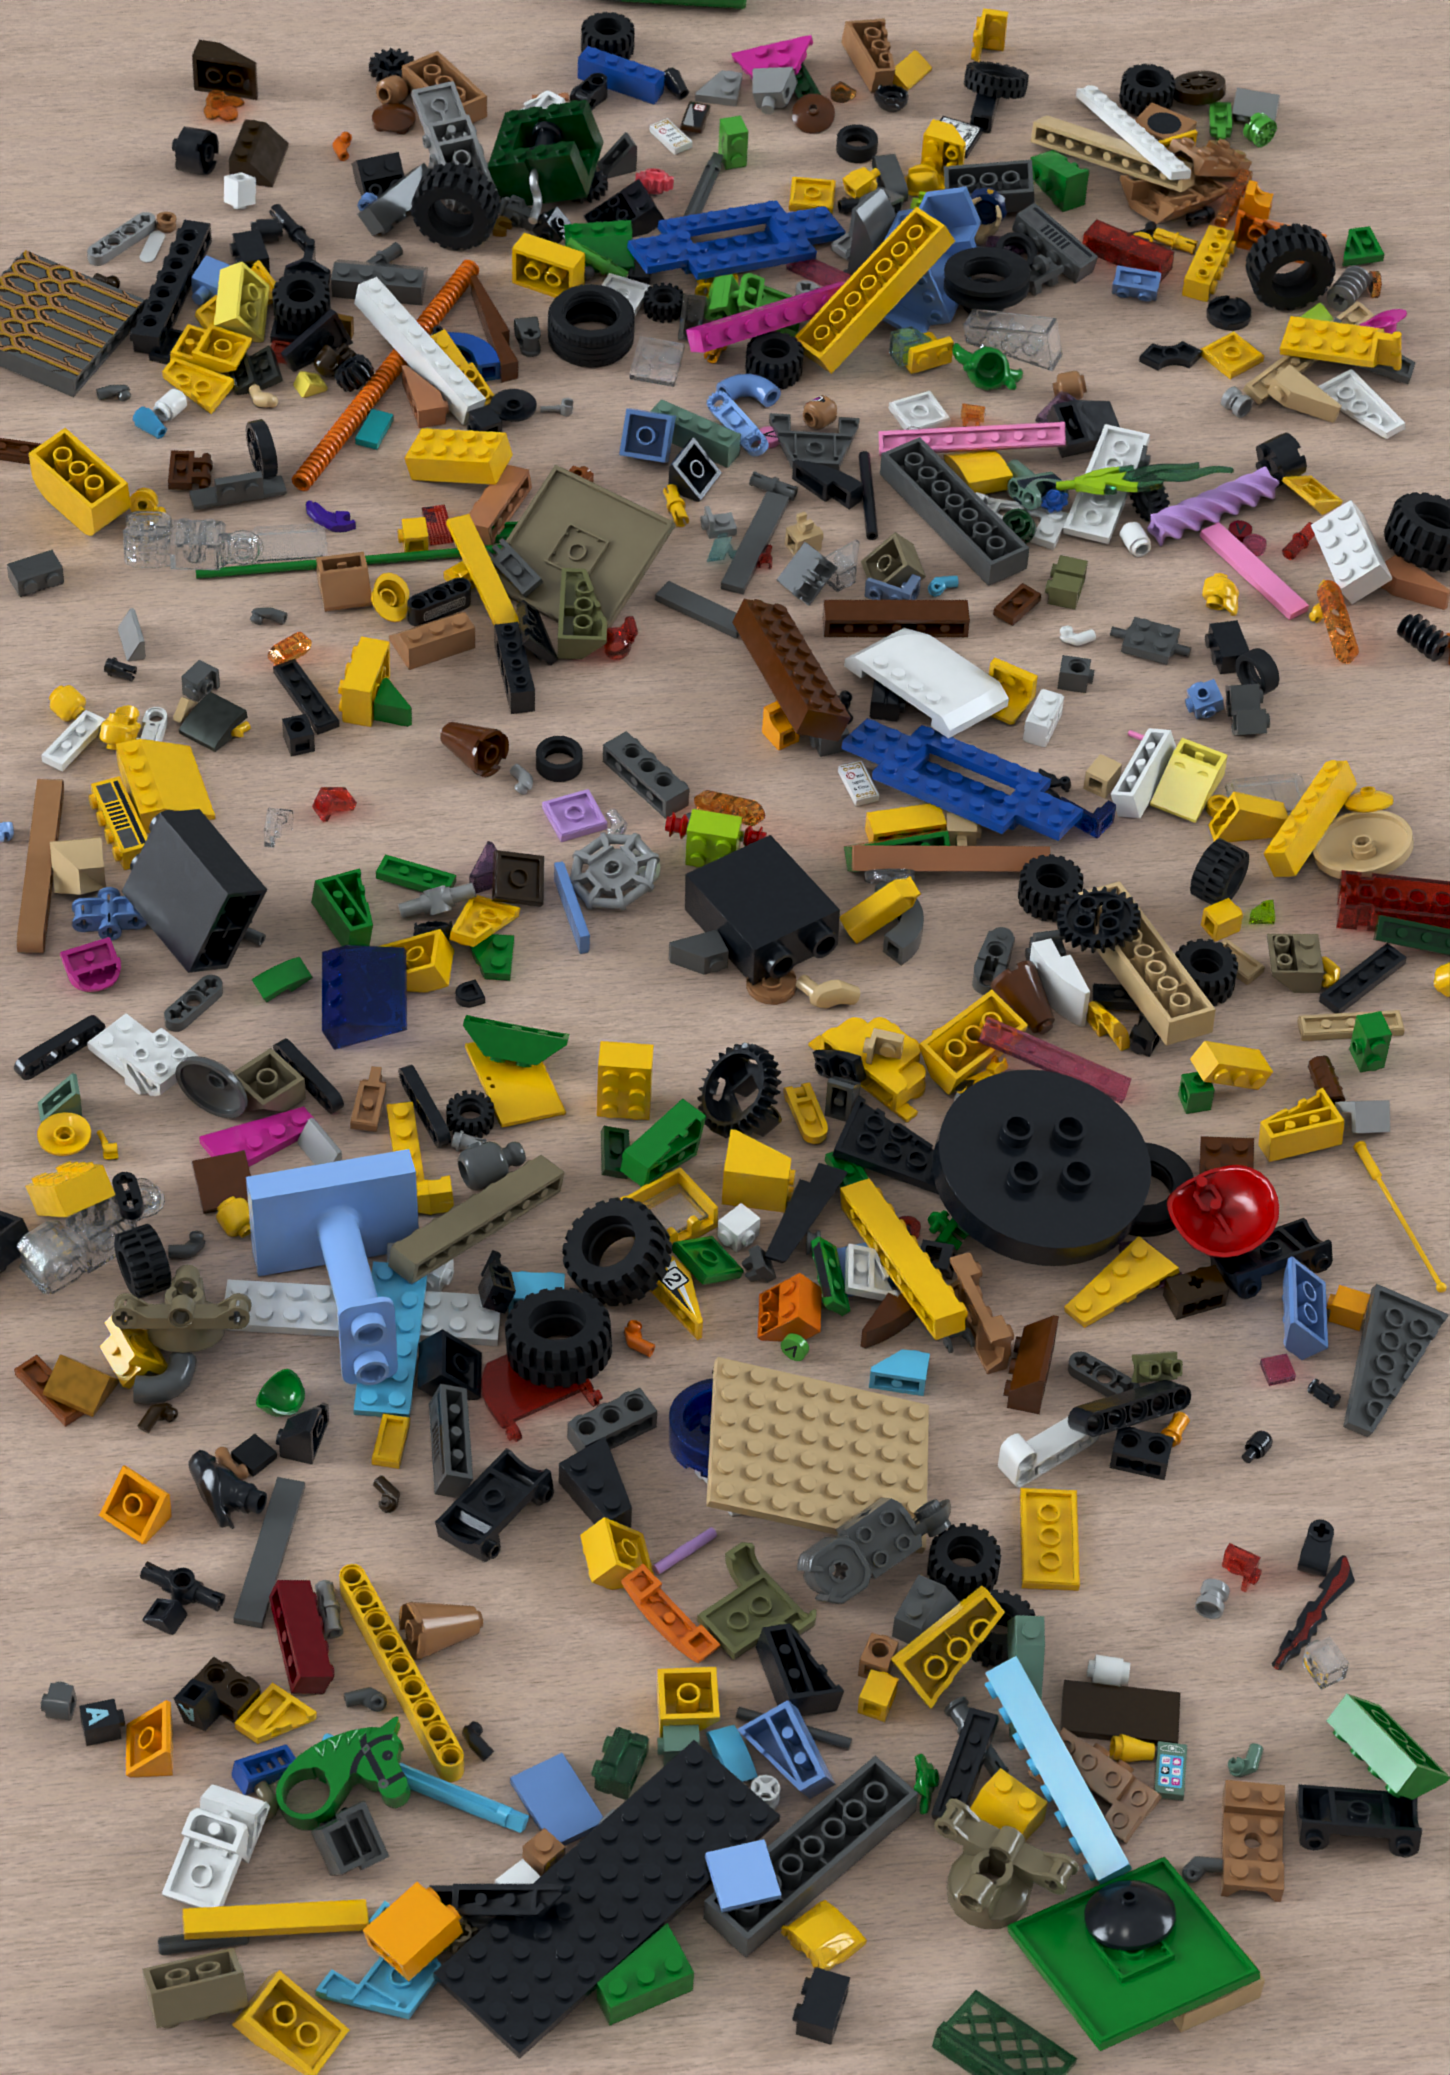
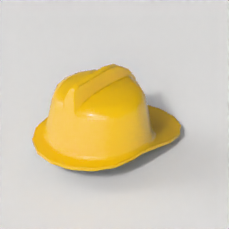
M918 164L909 168L908 175L904 177L908 188V195L919 196L920 191L930 192L945 189L944 176L938 174L933 167L927 164Z
M383 573L375 581L374 589L371 593V602L376 612L387 621H402L407 614L408 586L400 576L393 573Z

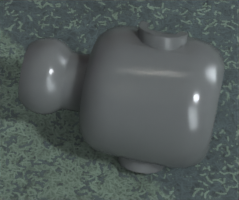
M481 1140L468 1145V1149L460 1153L458 1168L468 1188L481 1190L486 1189L491 1183H496L509 1173V1166L517 1167L524 1164L526 1155L519 1142H510L505 1148H501L496 1142L489 1141L483 1143Z

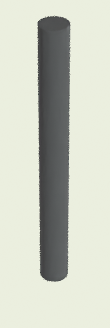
M738 1707L736 1718L750 1722L764 1713ZM807 1726L813 1740L850 1749L852 1738Z

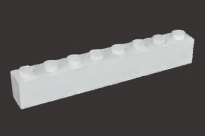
M377 277L358 284L354 304L409 366L440 391L443 400L448 402L449 410L462 425L467 424L469 421V411L483 407L486 398Z

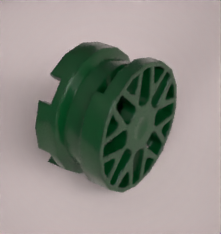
M1019 508L1012 509L1002 517V521L1022 541L1025 540V544L1030 542L1035 536L1036 524L1025 510Z

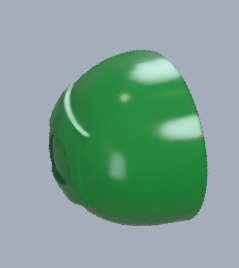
M283 1369L275 1373L261 1388L256 1399V1406L274 1417H290L296 1414L305 1400V1389L298 1375L291 1369Z

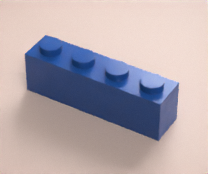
M589 46L578 57V79L586 80L593 73H602L607 76L608 89L653 105L664 93L665 72Z

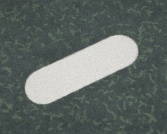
M153 231L150 233L140 254L141 261L152 262L156 258L165 238L163 232Z

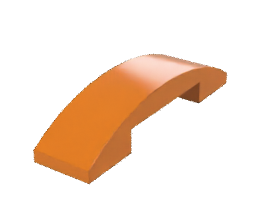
M644 1564L621 1580L625 1590L648 1621L668 1642L685 1656L699 1664L720 1648L721 1644L702 1625L697 1627L662 1591V1583Z

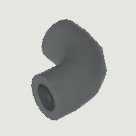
M172 1352L169 1356L168 1367L164 1373L158 1376L136 1375L133 1391L134 1403H164L178 1397L191 1383L196 1368V1357L190 1352Z

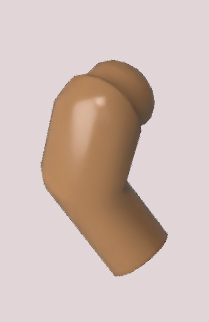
M226 1447L216 1449L215 1457L219 1464L233 1471L240 1480L248 1478L249 1474L245 1464L236 1466Z

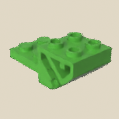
M752 273L742 276L740 287L732 274L715 277L709 290L705 319L715 321L792 297V295L765 286V278ZM800 323L775 331H780L783 334L788 333L791 337H795L798 334Z

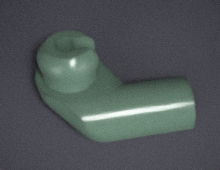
M1252 1743L1249 1746L1246 1758L1241 1759L1237 1757L1235 1760L1232 1757L1227 1765L1230 1774L1240 1778L1255 1773L1259 1767L1264 1750L1263 1747Z

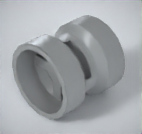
M1233 386L1222 396L1221 405L1228 410L1231 409L1234 415L1242 418L1251 410L1253 399L1247 395H1242L1241 390Z
M1206 1579L1202 1583L1201 1595L1197 1598L1195 1610L1205 1618L1218 1619L1223 1614L1224 1602L1228 1599L1230 1589L1226 1583L1220 1580Z

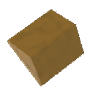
M60 1354L44 1388L43 1395L93 1417L119 1384V1380L73 1358Z

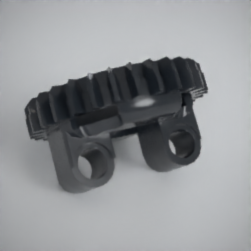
M744 1042L742 1045L735 1044L733 1048L727 1047L726 1054L719 1053L718 1061L712 1060L713 1067L706 1069L709 1072L707 1077L701 1078L704 1081V1085L698 1088L702 1091V1095L697 1097L702 1102L698 1109L706 1115L704 1124L712 1132L727 1138L730 1137V1131L733 1129L743 1134L751 1135L754 1132L764 1137L782 1122L781 1115L771 1105L778 1103L774 1099V1095L781 1093V1091L776 1089L782 1083L781 1080L777 1079L781 1071L776 1069L779 1063L773 1060L775 1056L770 1054L768 1050L756 1044ZM750 1060H755L757 1064L750 1062ZM722 1078L726 1082L721 1099L716 1101L713 1099V1095H716L720 1083L718 1080ZM758 1089L759 1092L755 1101L742 1112L735 1093L748 1097Z

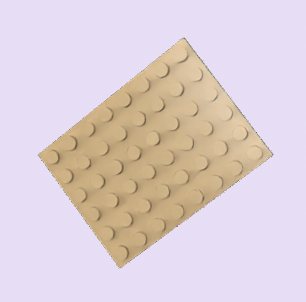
M717 1357L714 1362L706 1507L838 1535L836 1531L838 1527L880 1498H892L900 1502L912 1519L916 1517L914 1512L927 1503L929 1405ZM927 1533L922 1536V1547L916 1550V1553L923 1554L926 1550Z

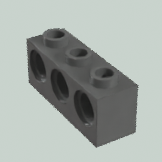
M639 1387L631 1392L623 1393L615 1400L598 1405L590 1412L575 1416L568 1422L567 1439L575 1450L579 1452L601 1438L606 1437L611 1450L656 1428L657 1410Z

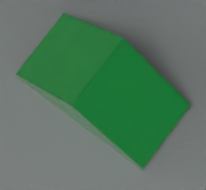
M387 677L384 678L373 703L374 720L407 727L412 725V707Z

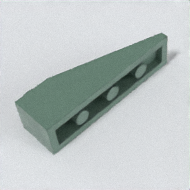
M1016 1615L1007 1621L1008 1660L1017 1656L1042 1702L1045 1619L1044 1616ZM1012 1722L1009 1724V1738H1013L1012 1735L1017 1732Z

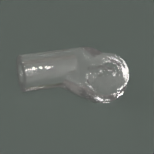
M610 809L606 814V818L611 823V828H607V834L624 835L628 827L627 822L616 809Z

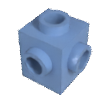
M1215 679L1207 682H1197L1187 689L1188 698L1184 699L1189 713L1194 712L1196 719L1202 717L1210 718L1216 712L1224 710L1223 697Z

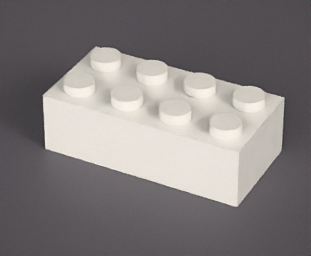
M1352 500L1311 525L1338 589L1351 604H1354L1392 580L1365 516Z

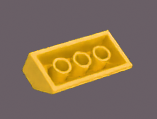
M990 990L919 1044V1048L930 1077L948 1095H951L956 1091L957 1086L961 1082L985 1069L993 1056L997 1055L999 1058L1019 1043L1028 1024L993 990Z

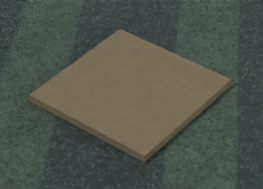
M555 464L506 540L519 556L540 576L543 583L525 598L495 565L494 567L510 599L518 603L525 600L536 608L540 614L558 623L562 568L586 569L593 585L596 599L601 605L602 614L607 620L608 633L676 524L674 521Z

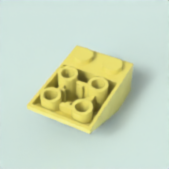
M1182 738L1172 753L1150 802V806L1196 823L1207 805V801L1224 777L1228 755Z

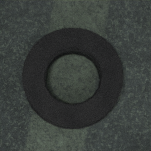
M996 247L966 249L954 254L947 260L944 267V291L952 301L971 309L999 310L1020 303L1028 295L1030 267L1023 257L1006 249ZM978 274H992L1003 277L1005 280L983 283L969 279V277Z
M1145 1143L1150 1157L1151 1176L1162 1181L1169 1189L1170 1194L1178 1186L1194 1177L1188 1164L1178 1154L1163 1146ZM1168 1197L1157 1204L1143 1205L1137 1222L1128 1235L1154 1237L1175 1230L1176 1227L1168 1212Z

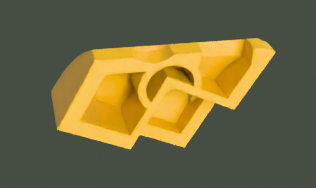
M1095 1001L1089 1002L1086 1020L1098 1037L1109 1034L1120 1051L1130 1048V1038L1125 1026L1100 1003Z

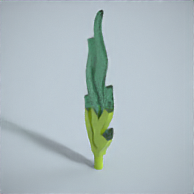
M1199 462L1189 464H1153L1134 469V465L1108 467L1074 477V480L1056 482V490L1075 489L1076 492L1097 495H1115L1117 491L1145 492L1164 488L1163 482H1187L1212 473H1233L1234 469L1225 466L1200 468Z

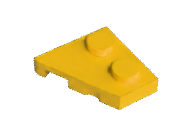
M272 1682L234 1722L235 1729L255 1743L260 1744L313 1722L317 1718V1712Z

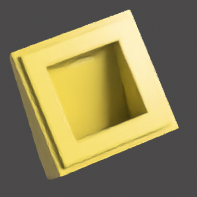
M300 371L293 383V386L302 398L325 392L328 389L319 374Z

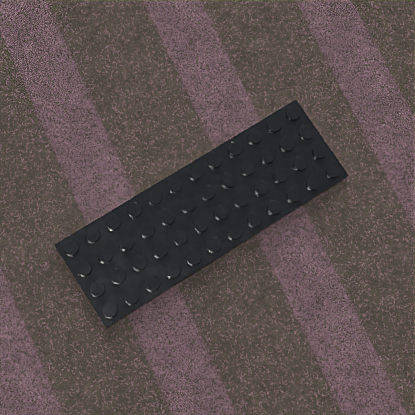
M693 1740L533 1883L566 1884L571 1887L569 1893L563 1894L543 1916H496L433 1972V1977L520 2059L597 1989L598 1981L665 1924L669 1923L713 1883L705 1859L706 1852L758 1841L780 1821V1815L698 1742Z

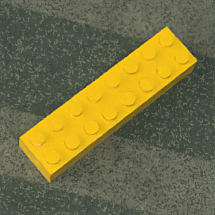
M915 207L795 336L797 342L802 344L804 355L832 374L955 242L946 226L918 207Z

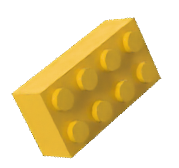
M422 428L404 459L411 480L496 485L513 453L507 434L504 432Z
M69 1161L55 1167L57 1172L38 1174L31 1178L32 1183L25 1185L38 1216L68 1217L116 1195L104 1166L93 1164V1162L78 1163L77 1161L71 1163Z

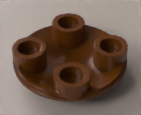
M388 103L374 110L372 121L377 131L396 132L403 135L408 133V128L414 124L415 113L406 105Z

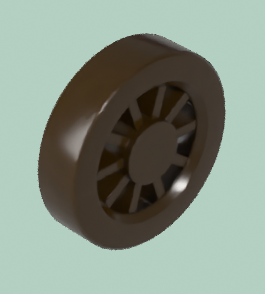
M1193 71L1184 73L1174 79L1176 81L1174 99L1181 104L1191 106L1208 105L1221 100L1226 95V80L1216 72Z

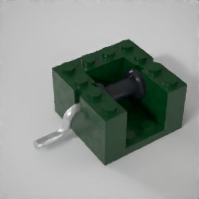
M573 100L568 103H554L546 109L531 107L523 110H511L504 114L487 168L500 199L502 197L511 198L512 195L524 199L526 206L533 205L529 217V223L531 224L537 223L542 204L588 196L604 143L588 101Z

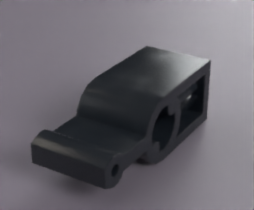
M492 1250L481 1272L483 1278L478 1286V1291L483 1308L505 1314L516 1290L511 1271L501 1264V1254Z

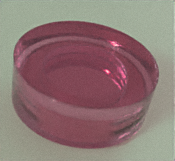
M1250 534L1244 538L1243 545L1255 556H1260L1266 551L1267 541L1261 535Z

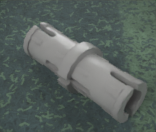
M322 1580L315 1585L319 1603L317 1611L323 1620L325 1637L334 1639L343 1634L339 1616L341 1611L340 1603L336 1601L333 1582Z

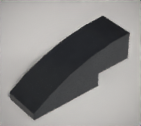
M797 459L793 461L792 479L824 502L833 498L847 509H851L862 501L863 483L852 476L822 464Z

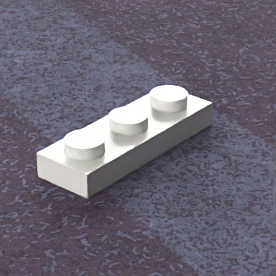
M85 710L41 755L42 762L63 772L100 733L102 722L106 719Z

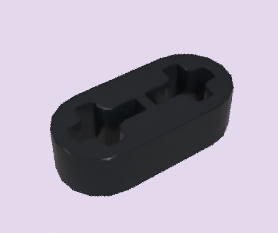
M130 1172L116 1174L112 1180V1185L116 1194L114 1197L119 1214L126 1220L138 1219L142 1216L144 1207L137 1178ZM126 1183L127 1186H129V1190L124 1191L123 1185L121 1184ZM127 1201H132L135 1208H129Z

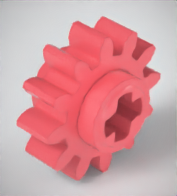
M648 168L645 172L640 171V173H636L635 181L640 179L649 194H662L663 191L673 190L674 177L665 174L664 170Z

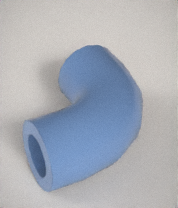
M737 374L724 379L716 385L718 392L724 391L733 401L741 397H752L765 407L774 405L781 394L780 389L771 381L754 374Z

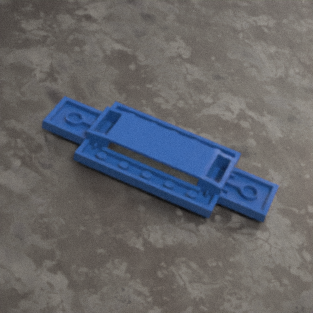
M776 200L660 220L657 227L661 232L660 235L629 240L627 248L646 274L681 268L685 274H693L697 280L816 259L817 251L812 245L835 241L845 235L846 231L826 206L786 213ZM766 224L765 231L697 243H693L690 239L693 236Z
M867 718L842 741L841 749L878 764L873 770L872 779L1000 834H1003L1007 829L1014 830L1018 825H1022L1059 841L1083 815V809L1045 793L1050 788V778L1002 759L995 754L978 749L974 745L959 741L954 737L948 739L931 727L921 725L908 736L899 730L889 728ZM930 753L1014 788L1015 791L1011 795L1005 794L1003 791L996 790L979 781L965 777L958 772H953L939 764L929 761Z

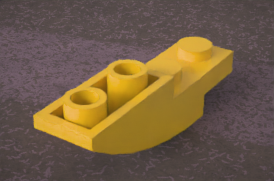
M444 329L430 336L486 398L484 406L489 405L494 396L493 392L473 362L467 363L447 331Z

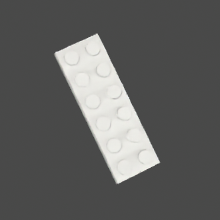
M1105 424L1086 473L1102 468L1119 467V473L1127 472L1126 481L1133 482L1138 471L1143 445L1148 446L1150 434ZM1107 490L1104 495L1078 492L1063 527V534L1109 544L1129 492Z

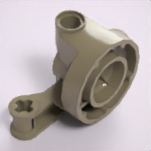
M187 1264L180 1266L176 1270L175 1277L172 1278L171 1288L165 1293L164 1303L148 1304L129 1293L117 1296L114 1303L115 1310L112 1313V1322L120 1329H147L148 1340L160 1349L178 1353L197 1352L210 1348L221 1341L225 1329H242L246 1327L250 1320L249 1312L251 1311L252 1303L248 1296L241 1293L233 1294L218 1304L206 1301L203 1279L200 1277L199 1270ZM182 1281H189L190 1283H189V1284H186V1283H183Z
M949 1799L946 1804L947 1809L941 1818H937L934 1823V1828L940 1835L963 1846L962 1855L952 1864L948 1875L947 1897L955 1914L972 1926L982 1929H1001L1016 1922L1026 1912L1034 1883L1054 1894L1062 1895L1067 1890L1066 1884L1071 1875H1075L1079 1870L1077 1862L1070 1856L1061 1853L1044 1852L1026 1843L1023 1834L1017 1829L1010 1826H1003L999 1829L981 1820L964 1802L958 1799ZM981 1874H993L1000 1878L996 1879L995 1883H993L989 1878Z

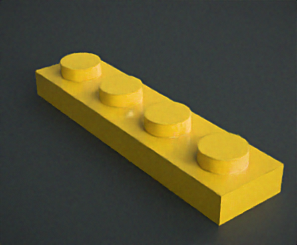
M413 1102L386 1104L392 1152L410 1150L416 1171V1183L421 1182L425 1179Z

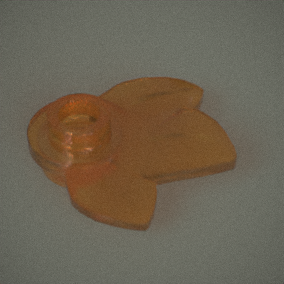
M213 90L208 93L206 98V106L203 109L204 115L211 121L218 117L226 122L235 121L238 118L236 108L243 106L245 102L240 97L234 95L225 96L224 92Z

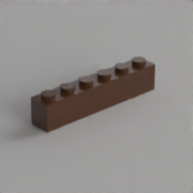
M824 600L823 603L824 637H887L903 628L929 634L932 637H968L970 616L968 600Z

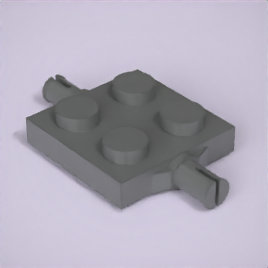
M1134 617L1131 626L1126 630L1112 626L1110 636L1123 639L1122 653L1163 664H1168L1170 657L1175 653L1189 657L1192 647L1178 644L1181 629L1144 618Z

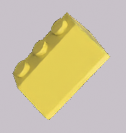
M243 262L220 269L214 326L253 338L252 342L261 343L264 342L270 285Z

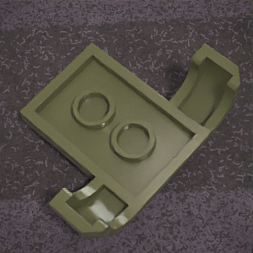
M741 1542L725 1553L727 1569L739 1588L697 1615V1622L735 1660L757 1645L763 1627L790 1623L801 1636L815 1626L817 1611L813 1609L809 1614L804 1612L762 1568L755 1555V1546L752 1543Z

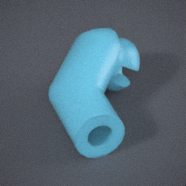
M958 576L935 577L928 586V592L932 596H939L946 588L958 587Z

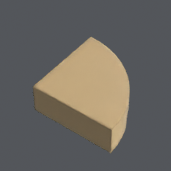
M181 697L173 720L183 723L199 702Z

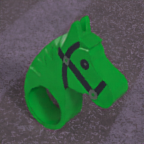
M394 1717L381 1727L360 1728L332 1736L301 1753L287 1767L277 1784L276 1798L284 1819L297 1829L313 1830L319 1827L323 1821H329L335 1816L356 1784H361L371 1791L380 1792L383 1802L388 1807L399 1808L405 1805L410 1797V1787L399 1765L401 1752L404 1750L403 1743L397 1736L401 1727L399 1718ZM319 1778L318 1781L328 1784L330 1788L328 1800L319 1810L308 1814H301L292 1811L286 1806L288 1793L299 1782Z

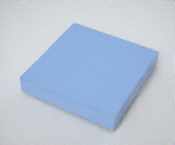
M764 1839L706 1852L705 1859L721 1912L781 1898V1892Z

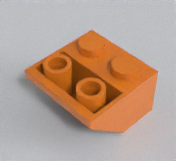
M798 1273L760 1293L757 1338L763 1341L782 1342L791 1333L798 1334L805 1340L820 1333L821 1287L803 1274Z

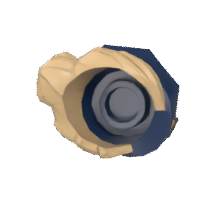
M988 187L975 189L970 195L981 221L974 237L976 244H983L986 242L987 237L994 235L998 231L1001 221L1007 215L1005 198L995 189Z

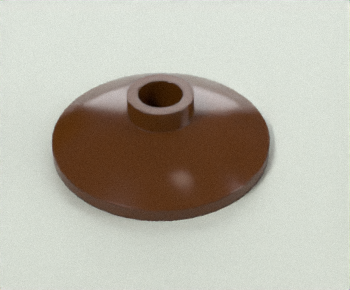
M820 94L805 95L799 98L792 108V120L795 126L805 133H821L832 125L835 118V109L832 102ZM810 109H817L815 112L810 111Z

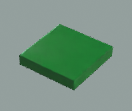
M713 1236L677 1241L672 1245V1252L702 1285L739 1279L744 1272L740 1265Z

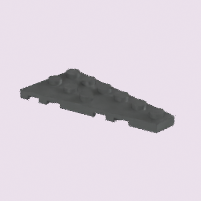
M1379 1284L1372 1287L1343 1424L1344 1428L1369 1437L1374 1432L1387 1412V1408L1400 1392V1388L1413 1372L1426 1352V1348L1435 1338L1439 1328L1446 1321L1449 1314Z

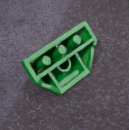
M466 1015L463 1021V1027L484 1056H488L490 1060L504 1063L506 1060L515 1061L516 1065L521 1067L538 1065L565 1047L570 1035Z

